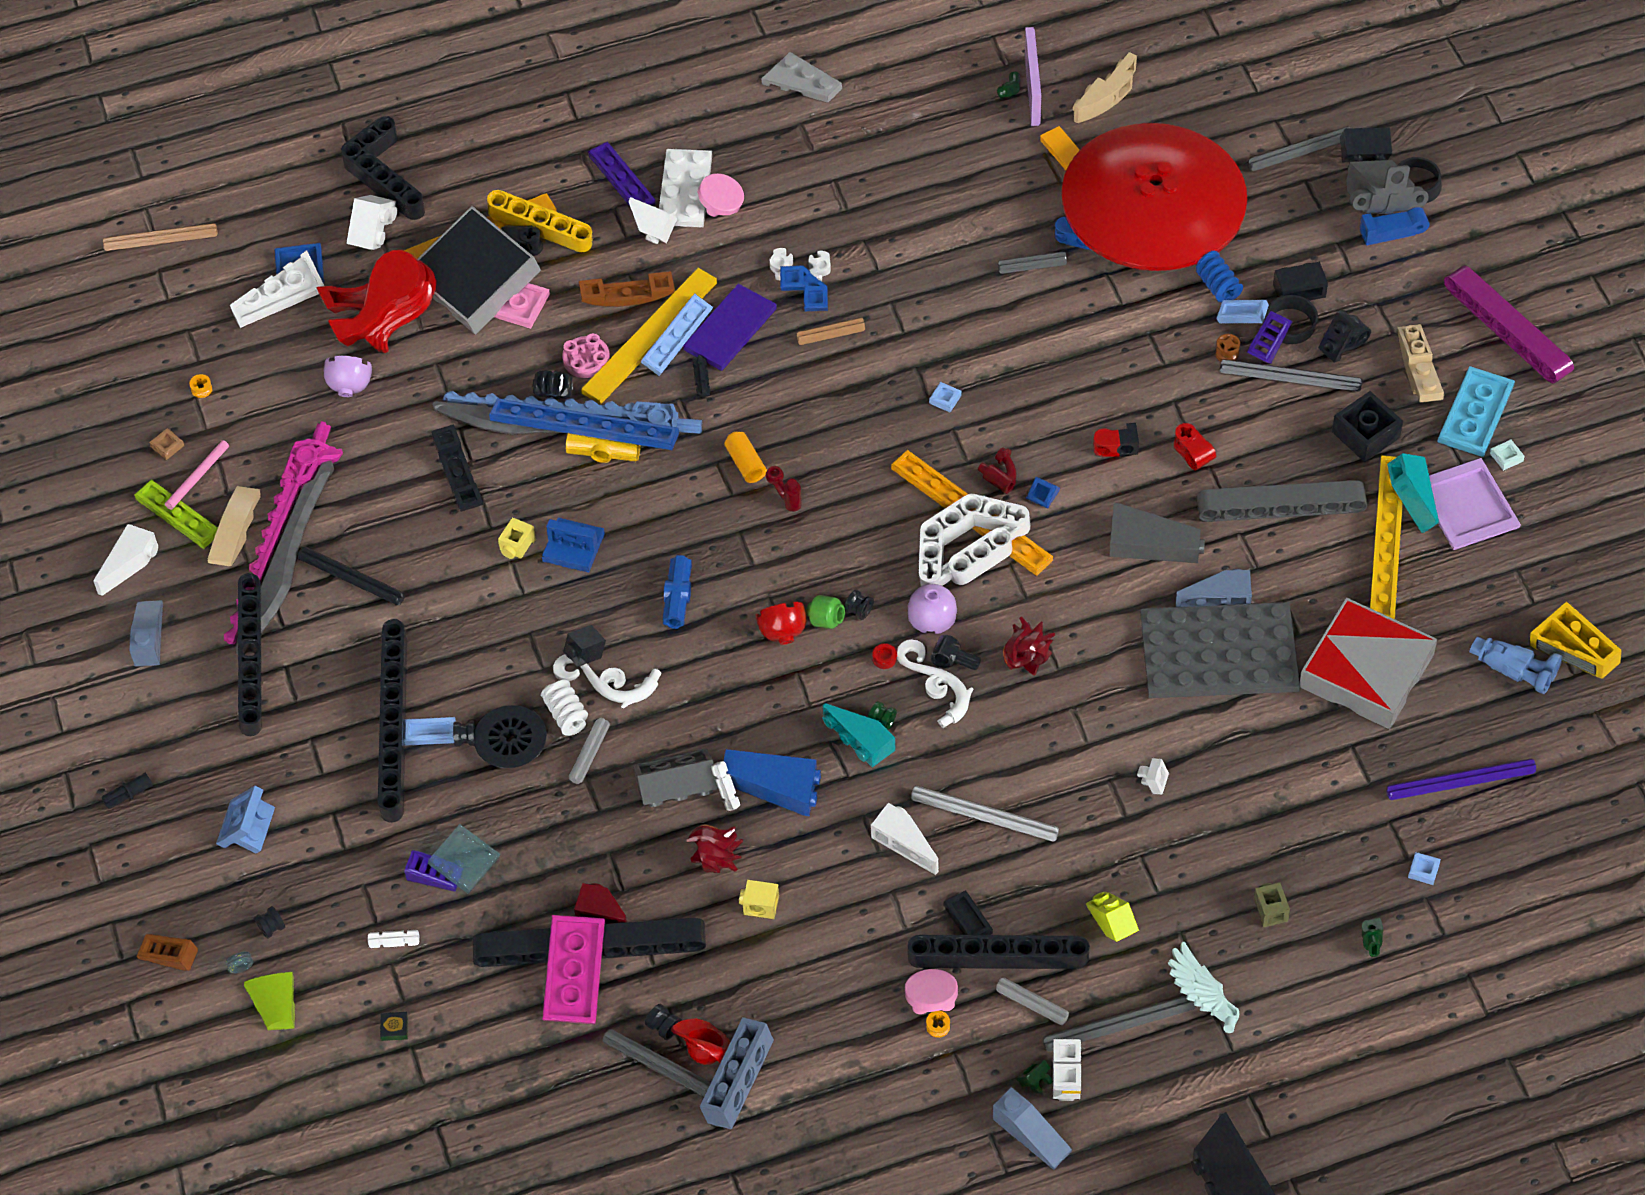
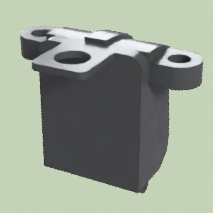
M1393 160L1359 161L1348 164L1347 191L1350 195L1349 201L1356 210H1364V213L1378 214L1403 212L1410 210V208L1424 206L1429 196L1422 187H1415L1414 183L1408 178L1410 171L1408 165L1397 166Z

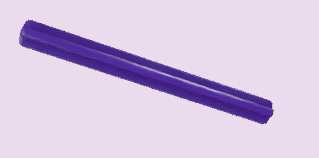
M1534 759L1520 760L1387 786L1386 792L1389 800L1534 774L1536 772V764Z

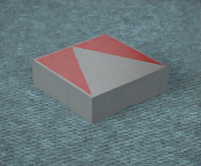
M1346 598L1302 669L1300 688L1330 702L1346 706L1358 715L1391 729L1406 703L1410 690L1420 680L1433 658L1437 639Z

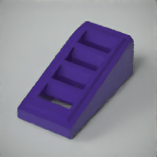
M1270 311L1247 353L1271 364L1292 321ZM1275 320L1283 324V327L1280 329L1271 323ZM1268 329L1277 332V337L1267 333ZM1264 337L1274 341L1272 345L1263 342ZM1262 346L1268 349L1267 354L1258 350L1259 347Z
M412 850L405 867V876L408 881L456 891L464 869L456 864ZM427 867H431L429 874L425 873ZM438 869L442 870L439 878L435 877ZM452 872L450 880L446 881L447 873Z

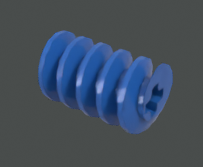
M1211 251L1198 261L1196 272L1201 276L1202 281L1205 282L1218 302L1234 300L1241 294L1243 290L1242 283L1239 284V279L1234 277L1233 271L1229 270V266L1225 264L1218 251Z

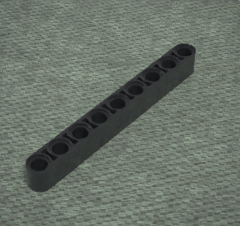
M390 619L383 624L381 646L378 805L381 817L389 823L399 821L404 813L407 637L404 624L398 619Z
M681 918L605 924L602 959L701 951L706 947L705 922L700 918ZM551 928L477 934L473 937V963L479 967L548 963Z

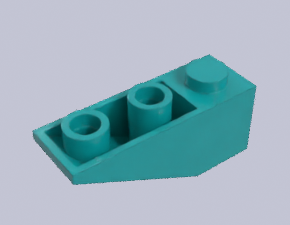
M1400 454L1387 464L1391 484L1421 533H1425L1439 523L1426 459L1423 456Z
M826 703L823 705L822 719L829 729H834L839 734L842 742L847 746L850 745L855 750L856 755L862 762L866 761L873 768L895 751V737L879 721Z

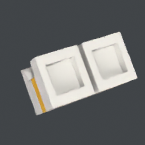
M1054 1039L1053 1099H1058L1059 1101L1080 1099L1081 1040Z

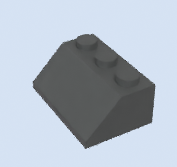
M707 748L633 764L643 805L648 804L649 807L662 805L665 800L682 801L687 799L688 795L698 793L699 796H705L718 789L715 780L716 776L713 775L711 769L713 759Z

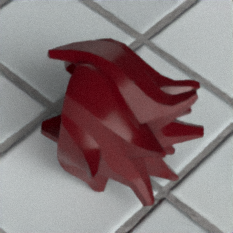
M1020 617L1022 627L1019 628L1016 624L1012 625L1014 632L1004 646V661L1010 670L1024 667L1030 674L1036 675L1039 665L1044 664L1052 654L1049 646L1053 641L1051 638L1055 636V633L1044 634L1042 621L1032 629L1030 623H1027L1023 617Z
M700 825L691 832L686 840L687 842L694 841L698 845V850L690 858V861L692 863H702V869L705 872L720 873L722 868H729L736 872L738 869L732 861L740 859L741 856L732 852L743 843V839L736 840L735 826L727 830H721L710 825Z

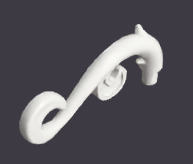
M911 639L902 642L897 647V660L900 664L911 670L930 676L925 683L926 693L930 697L941 699L946 696L947 685L953 689L956 695L955 704L951 702L950 709L946 711V715L938 719L939 725L945 728L951 723H957L968 710L973 688L971 687L966 690L965 685L956 676L943 669L908 661L905 654L913 651L918 654L917 662H923L926 649L923 643L918 640Z
M566 654L560 656L555 661L553 673L559 680L572 681L579 677L580 673L578 669L573 672L565 670L567 664L573 663ZM588 664L580 666L595 690L611 701L623 703L622 708L649 697L657 688V681L661 676L659 670L652 669L649 677H646L641 684L634 685L635 689L619 691L615 689L621 688L626 682L625 674L622 670L608 668L603 671L599 678ZM614 682L615 689H612L608 684Z

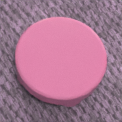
M724 174L706 176L697 191L701 203L706 208V212L713 217L737 213L744 201V192L739 183Z
M592 333L566 341L562 358L565 369L571 375L579 378H592L610 360V354L607 345L600 339L599 335Z
M939 969L922 970L910 976L905 983L906 1000L912 1006L913 1012L917 1014L940 1010L950 1011L955 1006V1000L958 996L957 981L946 971Z

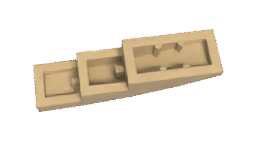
M236 487L218 526L208 556V563L224 566L233 565L247 540L246 531L253 520V510L260 499V489Z

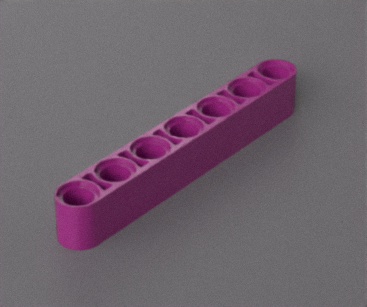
M1463 265L1444 278L1447 290L1548 382L1554 384L1574 370L1572 360L1471 268Z

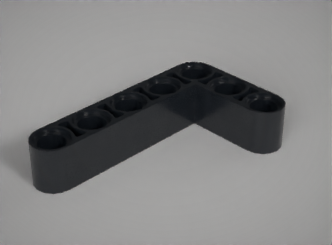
M389 116L380 117L342 146L341 153L344 167L381 198L396 201L395 207L410 220H418L425 214L421 192L377 158L394 145L398 139L394 119Z

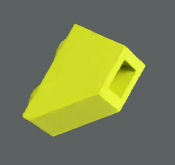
M1101 892L1096 894L1093 900L1086 903L1088 910L1108 938L1117 942L1139 931L1129 903L1109 892Z

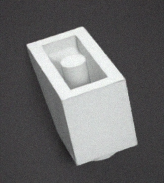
M630 197L629 204L639 231L646 235L645 239L655 244H658L659 241L667 244L677 218L671 213Z

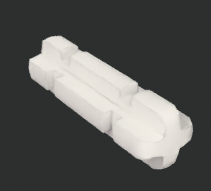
M724 761L717 762L711 766L713 775L717 776L715 780L721 797L725 798V801H723L727 811L735 810L740 806L738 797L734 796L736 791L730 774H726V771H728L726 763Z
M404 930L386 931L382 934L370 932L368 934V945L370 948H378L380 945H383V947L405 946V943H408V946L418 945L420 939L418 930H407V933H404Z

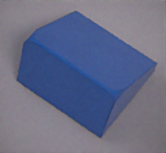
M1035 477L1026 499L1048 509L1057 496L1060 487Z

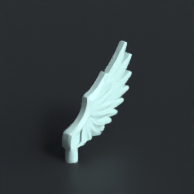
M1182 942L1180 945L1181 953L1177 948H1174L1172 955L1175 961L1170 959L1168 962L1172 968L1169 974L1176 978L1174 984L1181 987L1180 993L1186 994L1187 1000L1194 1001L1195 1006L1201 1007L1200 1011L1211 1012V1016H1216L1225 1022L1224 1031L1232 1033L1239 1018V1009L1225 998L1223 985L1209 973L1204 965L1201 967L1186 943Z

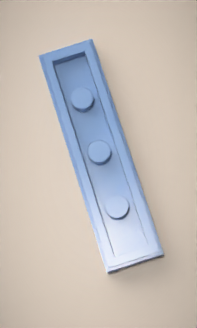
M694 293L643 357L641 363L660 376L708 316L713 307Z

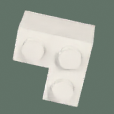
M373 195L354 198L347 244L371 250L380 248L385 240L384 225L392 224L396 218V201Z

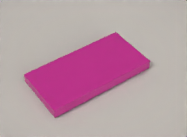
M552 915L543 1021L596 1024L605 919Z

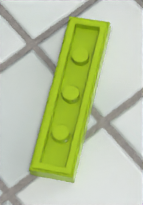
M152 479L134 494L138 502L203 549L214 540L218 529L217 526L181 500L172 510L168 509L165 506V502L172 494Z

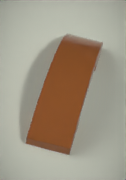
M671 271L648 274V280L610 284H603L602 278L579 281L582 302L598 306L620 307L643 304L661 299L675 292Z

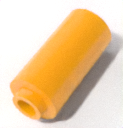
M732 432L729 434L724 445L747 483H755L761 480L766 475L767 469L744 432Z

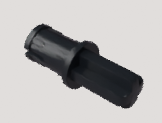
M146 772L127 783L122 782V786L103 795L102 801L108 809H111L129 798L133 800V796L153 787L152 782Z

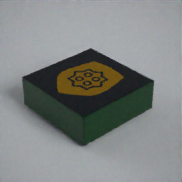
M407 1012L381 1013V1041L408 1039Z

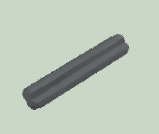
M1062 251L998 261V269L1001 274L1063 266L1067 264V256Z

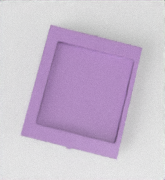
M1482 458L1429 475L1439 518L1438 524L1453 550L1520 528V522Z

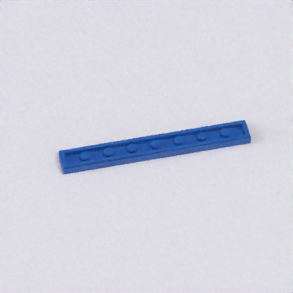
M499 398L496 399L489 414L490 421L667 450L673 449L679 435L678 427Z

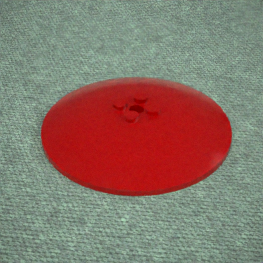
M1140 123L1122 126L1105 132L1088 142L1069 163L1064 175L1061 194L1062 206L1067 222L1073 232L1087 247L1117 264L1151 271H1166L1189 267L1197 264L1205 254L1211 251H1218L1219 253L1238 233L1244 221L1247 207V189L1243 175L1235 161L1222 147L1211 139L1190 129L1161 123ZM1151 181H1159L1161 184H1160V185H1153V184L1150 183V182H1151Z

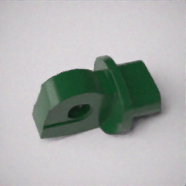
M1380 918L1365 920L1362 923L1363 946L1369 951L1371 957H1377L1380 954L1383 942V925Z

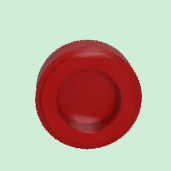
M879 644L873 649L872 661L880 669H889L897 662V651L890 644Z

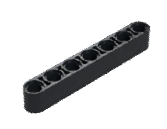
M246 573L238 580V719L240 731L246 736H255L262 728L261 584L259 577L253 573ZM247 587H253L254 589H253V590H246L245 588H247ZM254 609L252 612H246L245 610ZM249 630L254 631V633L247 634L245 632ZM248 652H253V653H255V654L252 655V656H247V655H245V654L248 653ZM248 674L255 675L253 678L245 677ZM249 696L255 697L253 700H246L245 698ZM250 718L255 720L251 723L245 722V720Z
M915 935L910 938L907 945L908 961L916 968L1081 969L1089 961L1090 950L1089 942L1082 936ZM920 949V950H923V951H925V952L919 954V953H915L914 951ZM942 950H949V951H951V952H950V953H947V954H944V953H942V952H940V951H942ZM975 950L977 953L970 954L967 951ZM995 950H1001V951H1003V953H1002V954H996V953H994L993 951H995ZM1027 950L1030 953L1022 954L1020 951ZM1052 950V951H1055V952H1057V953H1055V954H1048V953H1046V951ZM1078 950V951H1081V952H1083V953H1082V954H1074V953H1072V952Z

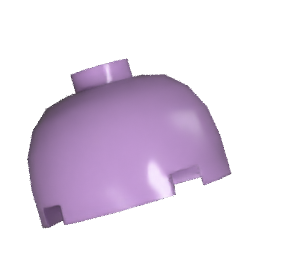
M335 356V361L329 362V358H327L324 362L325 381L341 397H352L353 394L363 391L370 382L372 365L370 362H367V365L362 364L361 358Z
M925 584L916 589L911 595L908 603V618L915 629L922 633L935 631V634H939L948 630L955 623L957 614L955 597L942 585Z

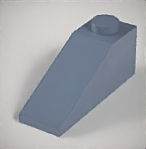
M1225 570L1179 590L1176 593L1175 607L1251 604L1250 570Z
M162 600L137 602L131 626L129 650L135 666L160 665Z
M1012 1087L993 1105V1120L1053 1170L1072 1152L1068 1144L1037 1109Z

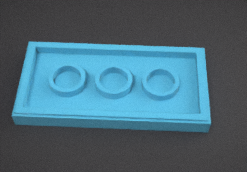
M1469 366L1440 432L1438 443L1484 457L1515 381Z

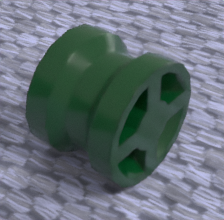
M876 701L869 712L868 718L879 721L889 730L896 718L897 710L893 707L887 708L884 706V703Z

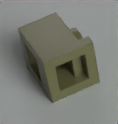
M1265 883L1255 888L1254 901L1260 914L1263 928L1288 922L1290 908L1281 883Z

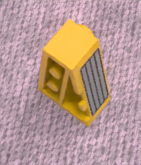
M1567 601L1530 633L1531 647L1550 656L1553 653L1562 655L1563 662L1601 679L1621 662V649Z

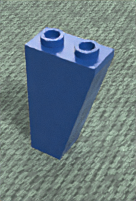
M726 749L724 762L728 769L726 774H730L735 789L801 815L810 816L811 807H816L817 792H814L815 785H820L821 770H817V761L815 759Z

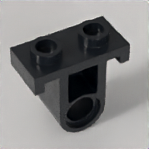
M1344 310L1337 311L1318 349L1334 363L1338 362L1342 358L1340 356L1342 352L1362 346L1370 337L1371 329L1355 315H1348Z

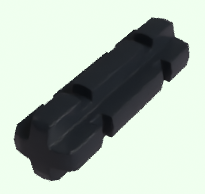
M698 355V357L692 360L696 394L700 398H705L710 395L706 358Z

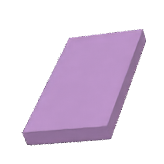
M1025 27V66L1031 126H1039L1041 119V88L1035 29L1033 27Z

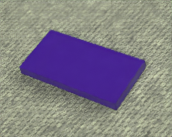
M738 283L683 345L684 351L695 357L702 355L703 358H706L708 364L723 371L777 309L776 303Z

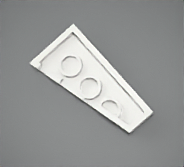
M307 251L300 255L301 258L294 263L290 262L284 266V270L274 277L271 275L264 280L265 283L259 288H253L230 305L240 328L319 294L316 287L324 286Z

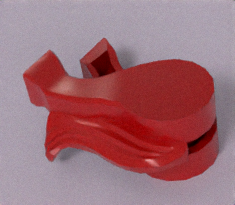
M392 250L383 254L377 260L370 275L369 283L355 288L321 286L316 287L327 309L336 314L346 310L360 311L353 318L328 320L339 342L348 347L357 340L365 338L376 350L387 353L389 351L387 343L392 333L401 326L418 318L431 304L436 290V279L434 272L428 265L418 260L412 254L404 250Z

